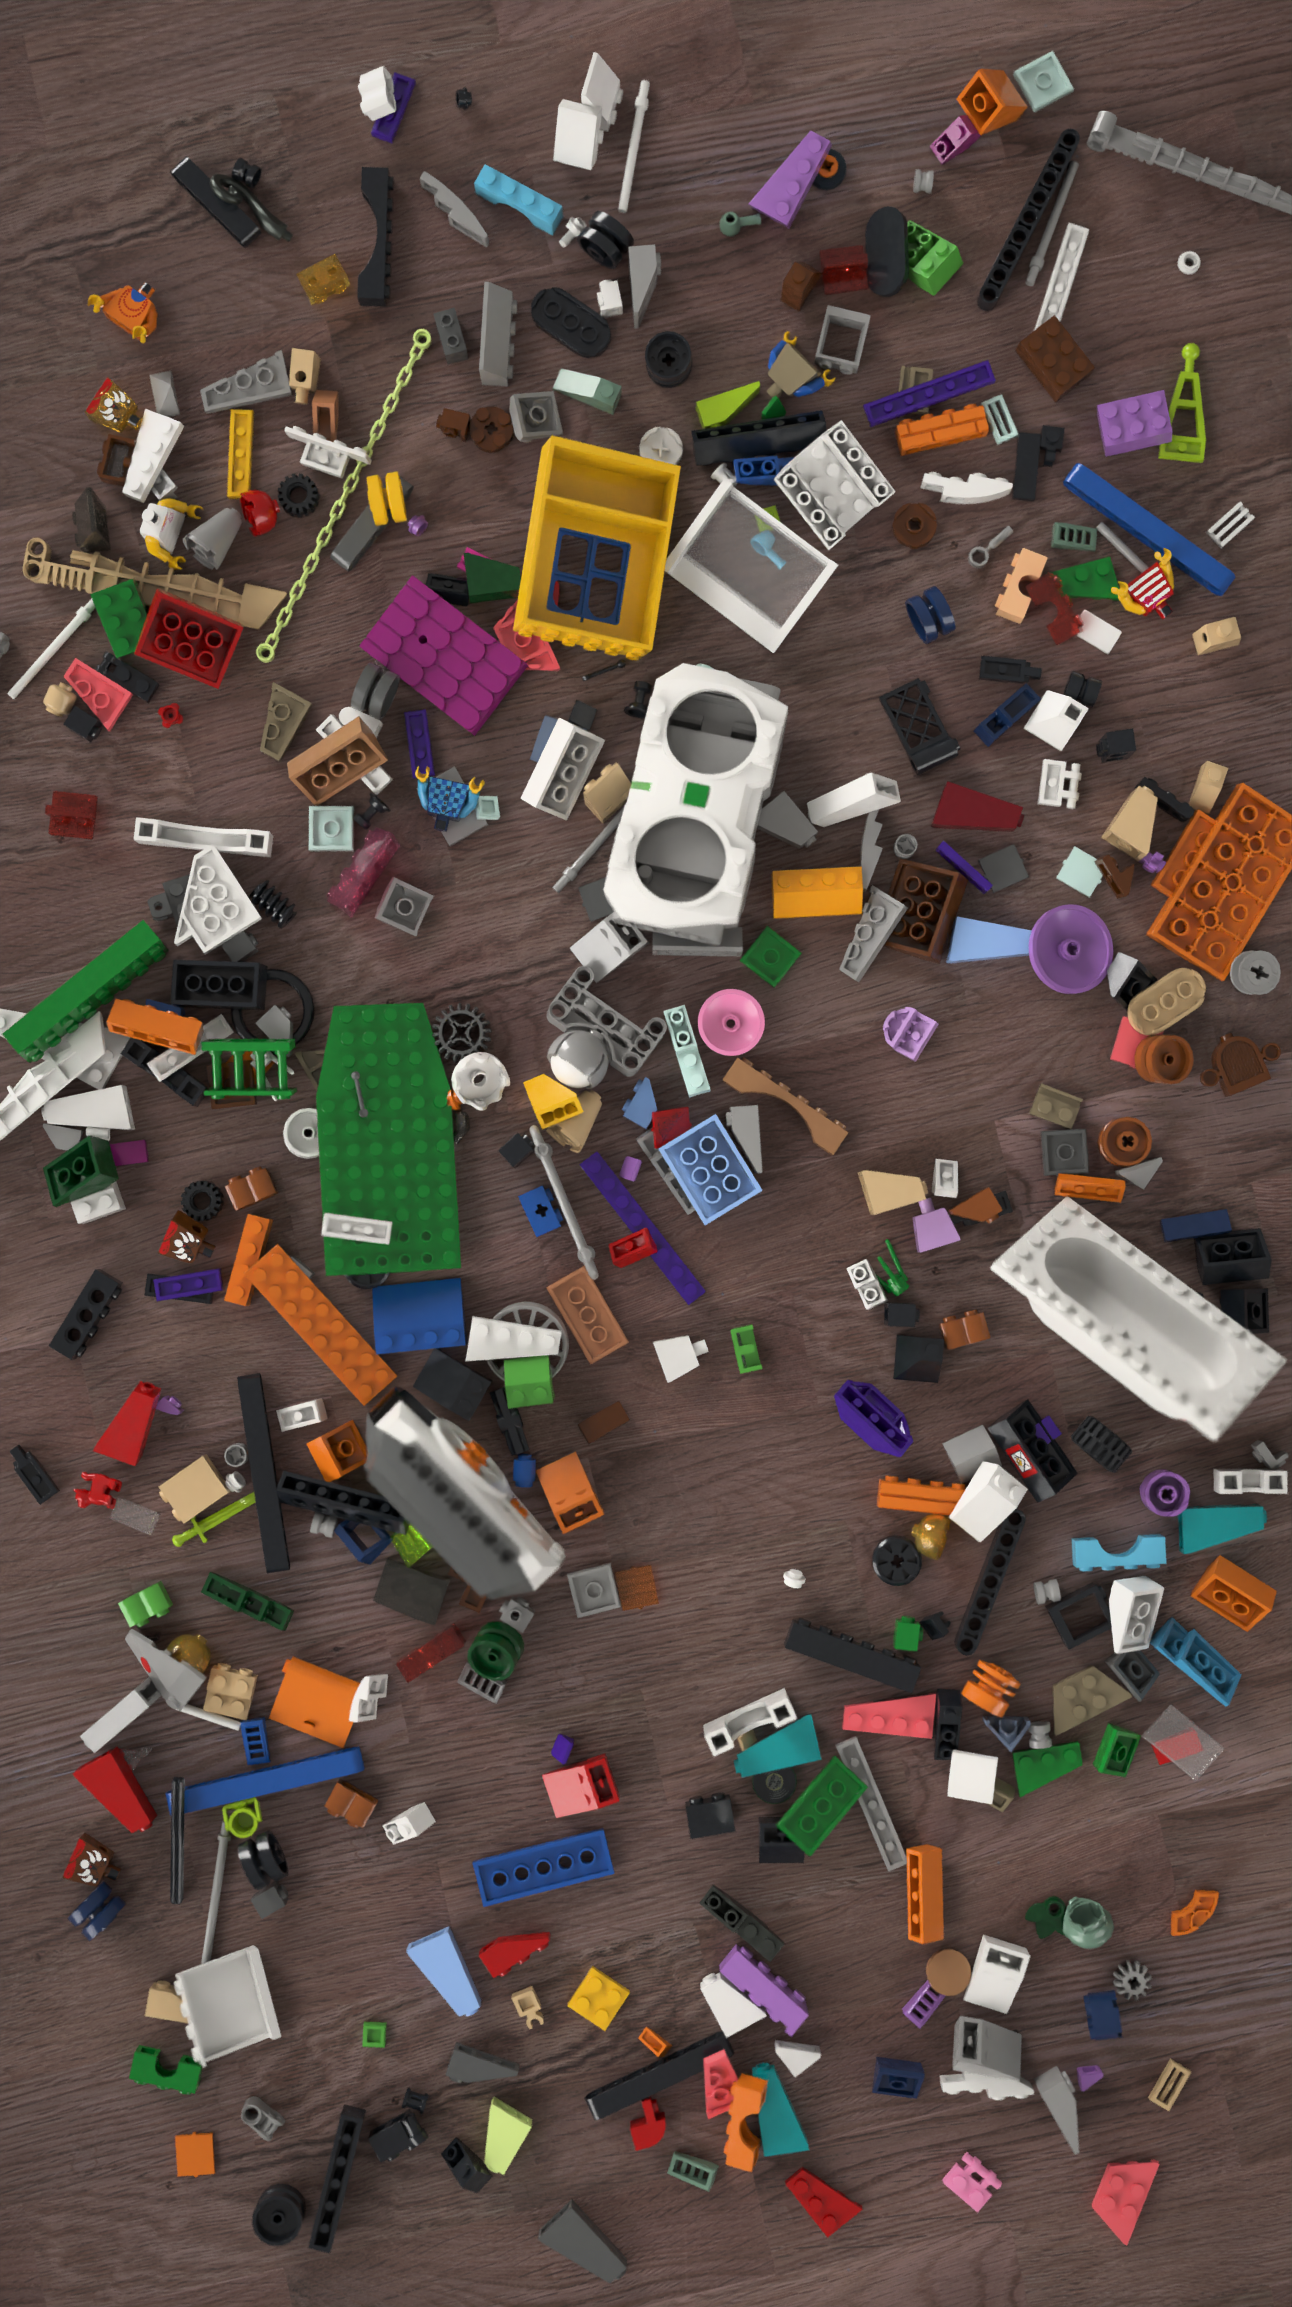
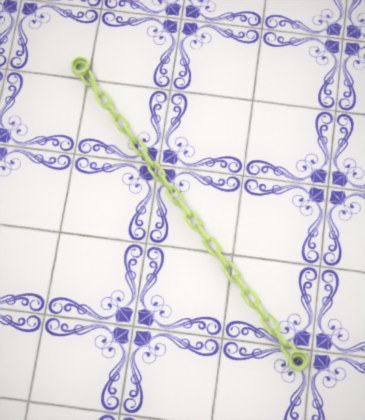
M419 329L414 333V345L410 351L411 358L407 366L401 369L396 380L397 386L394 392L388 395L383 405L384 412L380 420L374 423L367 446L362 448L369 453L368 456L370 458L375 441L381 438L386 428L385 421L388 415L395 410L399 402L398 395L402 387L408 384L412 376V367L415 361L419 360L424 350L431 345V335L425 329ZM421 338L427 339L425 343L419 342ZM416 347L421 349L418 356L416 353L413 354ZM404 371L407 374L409 373L405 382L400 380ZM392 397V399H396V401L392 409L390 410V407L387 406L390 398ZM379 423V426L382 427L379 435L377 436V434H373V432L377 424ZM356 460L357 466L354 472L348 475L343 485L344 492L340 500L334 503L330 511L331 518L327 526L321 529L317 537V546L314 553L308 555L303 565L304 573L301 579L294 583L290 591L291 599L287 607H283L277 617V627L274 633L267 637L265 643L257 647L256 655L262 662L268 663L274 659V650L279 642L278 635L282 627L288 624L293 613L292 607L295 601L301 598L306 588L305 581L308 575L314 572L319 562L318 555L322 547L328 544L333 533L332 527L335 521L341 518L346 508L345 501L348 495L354 492L359 482L358 475L362 467L367 465L366 463ZM352 477V479H356V481L352 489L350 490V487H347V485ZM339 503V506L342 507L339 515L337 516V514L334 513V511ZM324 531L329 533L325 543L323 540H320ZM312 557V560L316 561L312 569L310 570V567H307V565ZM299 584V587H302L299 595L297 596V594H295L294 591L297 585ZM284 611L287 614L289 613L285 623L283 620H280ZM271 637L272 640H276L273 647L268 644ZM270 651V655L263 657V652Z

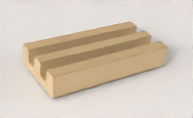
M1170 2058L1148 2096L1149 2100L1170 2111L1191 2074L1190 2069L1183 2067L1180 2063H1176ZM1173 2068H1175L1174 2071H1173V2073L1171 2074L1169 2080L1167 2081L1165 2087L1163 2088L1161 2094L1159 2095V2097H1158V2099H1157V2096H1158V2094L1160 2093L1162 2087L1164 2086L1166 2080L1168 2079L1170 2073L1172 2072ZM1180 2071L1183 2072L1168 2100L1164 2103L1163 2101Z

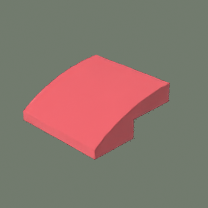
M1122 1017L1110 1060L1136 1068L1134 1059L1136 1049L1140 1042L1150 1035L1140 1034L1131 1026L1128 1017Z

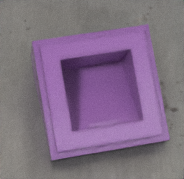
M626 1156L619 1176L634 1182L642 1164L641 1160Z
M1098 2065L1077 2068L1078 2084L1081 2091L1087 2090L1103 2077V2072Z

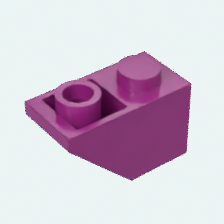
M961 115L930 145V148L940 163L945 164L970 148L982 135L979 134L967 115Z

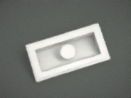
M1083 610L1070 631L1106 654H1109L1122 633L1087 610Z

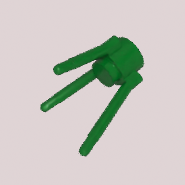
M886 1239V1245L898 1273L893 1274L886 1262L879 1256L877 1258L890 1277L887 1279L888 1284L878 1275L876 1276L888 1294L892 1292L896 1297L910 1286L906 1282L908 1278L902 1270L889 1239Z

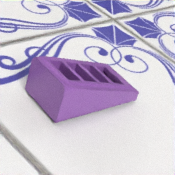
M928 1980L902 2008L903 2014L918 2028H921L945 1998V1995H936L929 1989L931 1986ZM925 1993L933 1999L932 2002L924 1997ZM919 2001L927 2006L925 2010L918 2004ZM914 2008L921 2013L919 2017L912 2011Z

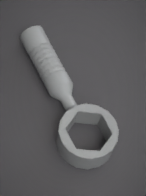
M1007 526L989 542L988 547L983 548L979 546L973 548L968 556L969 564L974 568L984 567L989 559L988 552L998 547L1013 533L1012 528ZM976 551L984 554L985 560L981 564L973 561L972 555Z

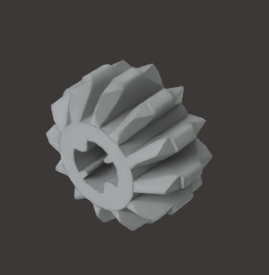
M1126 1960L1125 1967L1118 1964L1120 1972L1115 1971L1113 1973L1114 1977L1117 1978L1113 1981V1985L1118 1987V1994H1124L1127 2000L1132 1995L1135 2000H1138V1994L1140 1993L1146 1996L1147 1993L1144 1989L1151 1988V1984L1148 1981L1152 1979L1150 1973H1147V1967L1145 1965L1140 1966L1137 1960L1133 1965L1129 1960Z

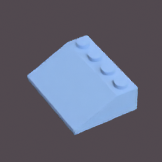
M716 1114L659 1148L660 1153L704 1225H707L762 1191Z

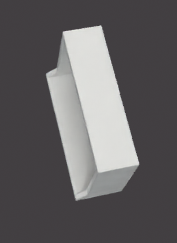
M565 99L561 101L558 106L553 161L588 170L593 168L597 161L598 143L602 144L604 131L600 130L601 106L592 107Z

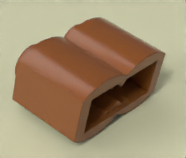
M259 1166L250 1170V1175L241 1178V1175L228 1180L229 1184L225 1188L235 1211H240L278 1194L267 1168L262 1169Z
M977 1309L964 1312L965 1317L956 1319V1315L942 1318L943 1323L939 1324L942 1339H944L945 1349L950 1350L990 1339L984 1312L978 1313Z
M339 1779L325 1807L328 1808L327 1811L331 1815L345 1817L347 1823L352 1827L359 1828L360 1826L364 1828L379 1800L359 1790L347 1781Z

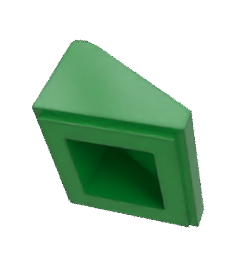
M777 396L773 397L764 408L761 420L786 415V410Z

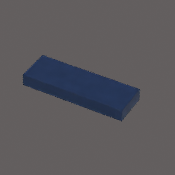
M1227 1209L1161 1219L1160 1221L1165 1243L1230 1233L1232 1231Z

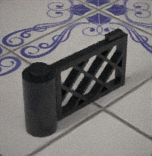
M919 678L879 697L917 775L957 757L958 751H960L957 740L955 738L952 739L948 735L927 695L931 692L925 680L921 682ZM917 686L920 692L919 699L915 700L906 697L908 689ZM892 697L901 699L899 709L889 707L886 700ZM904 701L917 704L913 715L901 711ZM919 705L929 709L930 715L928 719L916 716ZM899 715L911 718L908 729L898 725ZM914 720L926 723L923 734L911 730ZM928 726L938 727L941 735L937 737L926 735ZM909 734L921 738L920 744L912 749L907 742Z

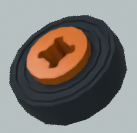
M830 149L812 184L813 186L827 191L835 189L842 183L847 168L841 153Z

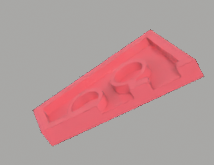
M77 658L74 659L64 675V678L110 732L133 694Z
M725 2050L704 2058L705 2099L708 2119L729 2110L730 2104L734 2099V2096L731 2095L732 2085L734 2081L739 2079Z

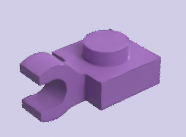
M1157 851L1154 854L1148 852L1139 861V863L1143 864L1142 868L1150 873H1154V871L1156 873L1160 872L1166 864L1162 860L1164 855Z

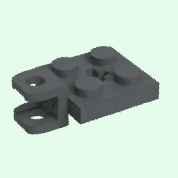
M190 874L162 883L165 893L148 899L147 903L154 921H163L174 917L178 926ZM157 906H162V907H163V908H162L161 910H159V911H158V910H155V908H156Z

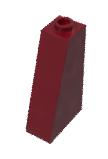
M947 781L931 827L1013 832L1016 827H1021L1025 815L1021 814L1023 810L1021 806Z

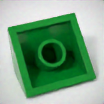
M1108 1723L1093 1762L1094 1767L1104 1774L1126 1777L1141 1735Z

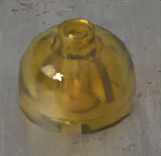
M931 1514L922 1518L919 1524L915 1523L912 1537H915V1546L922 1555L934 1560H938L941 1557L948 1538L946 1537V1530L950 1529L951 1519L944 1515Z
M182 1634L176 1637L166 1648V1650L172 1653L174 1660L179 1663L184 1660L202 1674L210 1664L211 1653L206 1645L207 1640L199 1634L195 1636Z

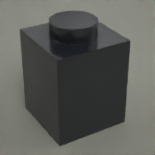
M74 706L63 724L90 743L100 735L102 730V723L76 706Z

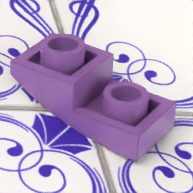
M168 1395L164 1396L161 1400L159 1399L156 1409L173 1415H179L184 1411L180 1407L182 1403L176 1397H169Z

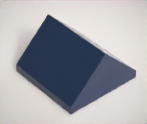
M876 2057L872 2093L917 2099L924 2080V2071L921 2063Z

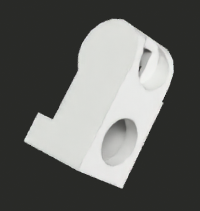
M345 707L340 711L339 720L343 725L359 716L377 738L383 726L380 720L351 707Z

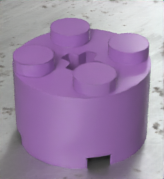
M1166 1469L1155 1470L1149 1473L1140 1485L1142 1502L1150 1511L1160 1516H1177L1188 1506L1189 1485L1183 1477ZM1163 1489L1168 1490L1166 1492L1168 1495L1166 1498L1161 1496L1163 1494Z

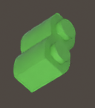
M159 1581L122 1600L118 1605L129 1626L136 1625L137 1628H140L150 1622L148 1618L154 1615L159 1618L169 1613L168 1608L173 1603L162 1581Z

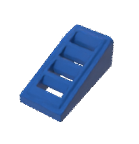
M265 1717L242 1720L240 1724L247 1764L254 1765L270 1762ZM259 1727V1731L249 1732L248 1728ZM260 1735L261 1739L250 1741L252 1736ZM262 1744V1748L251 1749V1745ZM254 1753H264V1757L252 1758Z

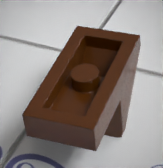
M1109 854L1095 860L1096 866L1117 899L1129 895L1135 864L1128 865L1119 871L1117 861L1110 857Z

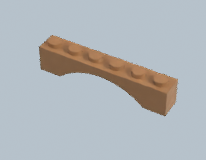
M743 1057L742 1060L739 1058L735 1060L722 1082L739 1093L766 1094L785 1102L804 1120L811 1133L813 1143L830 1155H834L848 1134L845 1131L846 1126L836 1119L832 1122L826 1118L828 1114L818 1107L814 1110L808 1106L809 1101L801 1095L795 1097L789 1093L791 1089L780 1082L777 1085L771 1081L772 1076L764 1070L758 1072L752 1068L754 1064Z

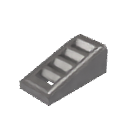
M466 1662L457 1683L497 1704L507 1681L490 1680L484 1690L482 1686L485 1678L481 1677L477 1686L473 1684L478 1675L475 1671L469 1682L465 1680L469 1671H474L469 1662ZM495 1683L497 1687L494 1694H492L490 1690Z

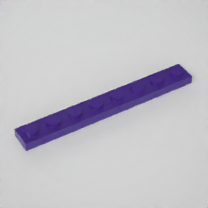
M596 1151L580 1164L582 1169L630 1231L635 1233L641 1229L648 1228L658 1250L657 1253L650 1256L685 1302L690 1305L706 1292L600 1154Z

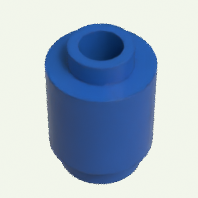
M518 1454V1457L513 1460V1481H515V1486L517 1487L533 1486L536 1473V1459L531 1458V1454Z

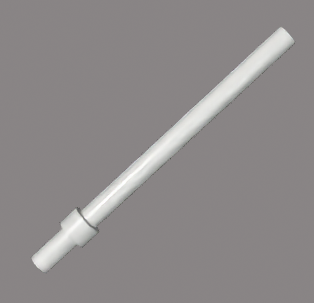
M646 80L641 81L639 96L636 97L634 106L636 113L618 211L621 213L627 212L644 113L649 103L647 96L650 82Z
M92 598L84 607L81 606L75 618L7 693L11 698L15 699L82 622H86L92 616L90 613L96 608Z

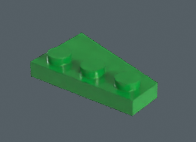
M1111 557L1046 573L1045 575L1051 597H1081L1095 600L1112 599V601H1120L1118 595L1111 592L1112 587L1119 589Z

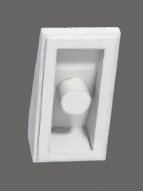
M322 1398L276 1410L282 1432L327 1420Z

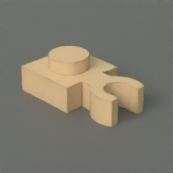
M533 1986L512 1993V2001L519 2016H527V2027L529 2029L533 2028L532 2019H538L542 2025L544 2017L538 2011L541 2009V2003Z

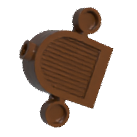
M1231 1032L1219 1037L1221 1042L1215 1047L1211 1057L1213 1069L1204 1070L1200 1074L1202 1085L1212 1087L1219 1082L1225 1097L1232 1096L1272 1079L1264 1059L1266 1061L1278 1059L1281 1055V1049L1276 1043H1268L1260 1051L1252 1040L1242 1036L1234 1037Z

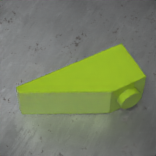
M757 381L697 401L696 411L702 429L728 425L760 393V382Z

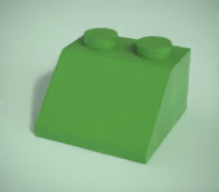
M549 1355L504 1359L508 1408L553 1403L555 1397Z

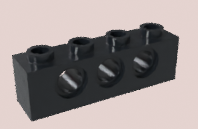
M95 1269L50 1342L49 1347L71 1360L77 1359V1357L81 1358L87 1349L85 1344L89 1337L92 1339L99 1329L97 1324L100 1319L104 1320L110 1312L111 1308L108 1306L112 1300H116L121 1294L122 1289L120 1287L123 1282L101 1269ZM98 1290L104 1293L102 1302H98L95 1299V1293ZM86 1309L92 1312V1319L89 1322L83 1317ZM74 1328L78 1329L81 1333L80 1339L77 1341L71 1335Z

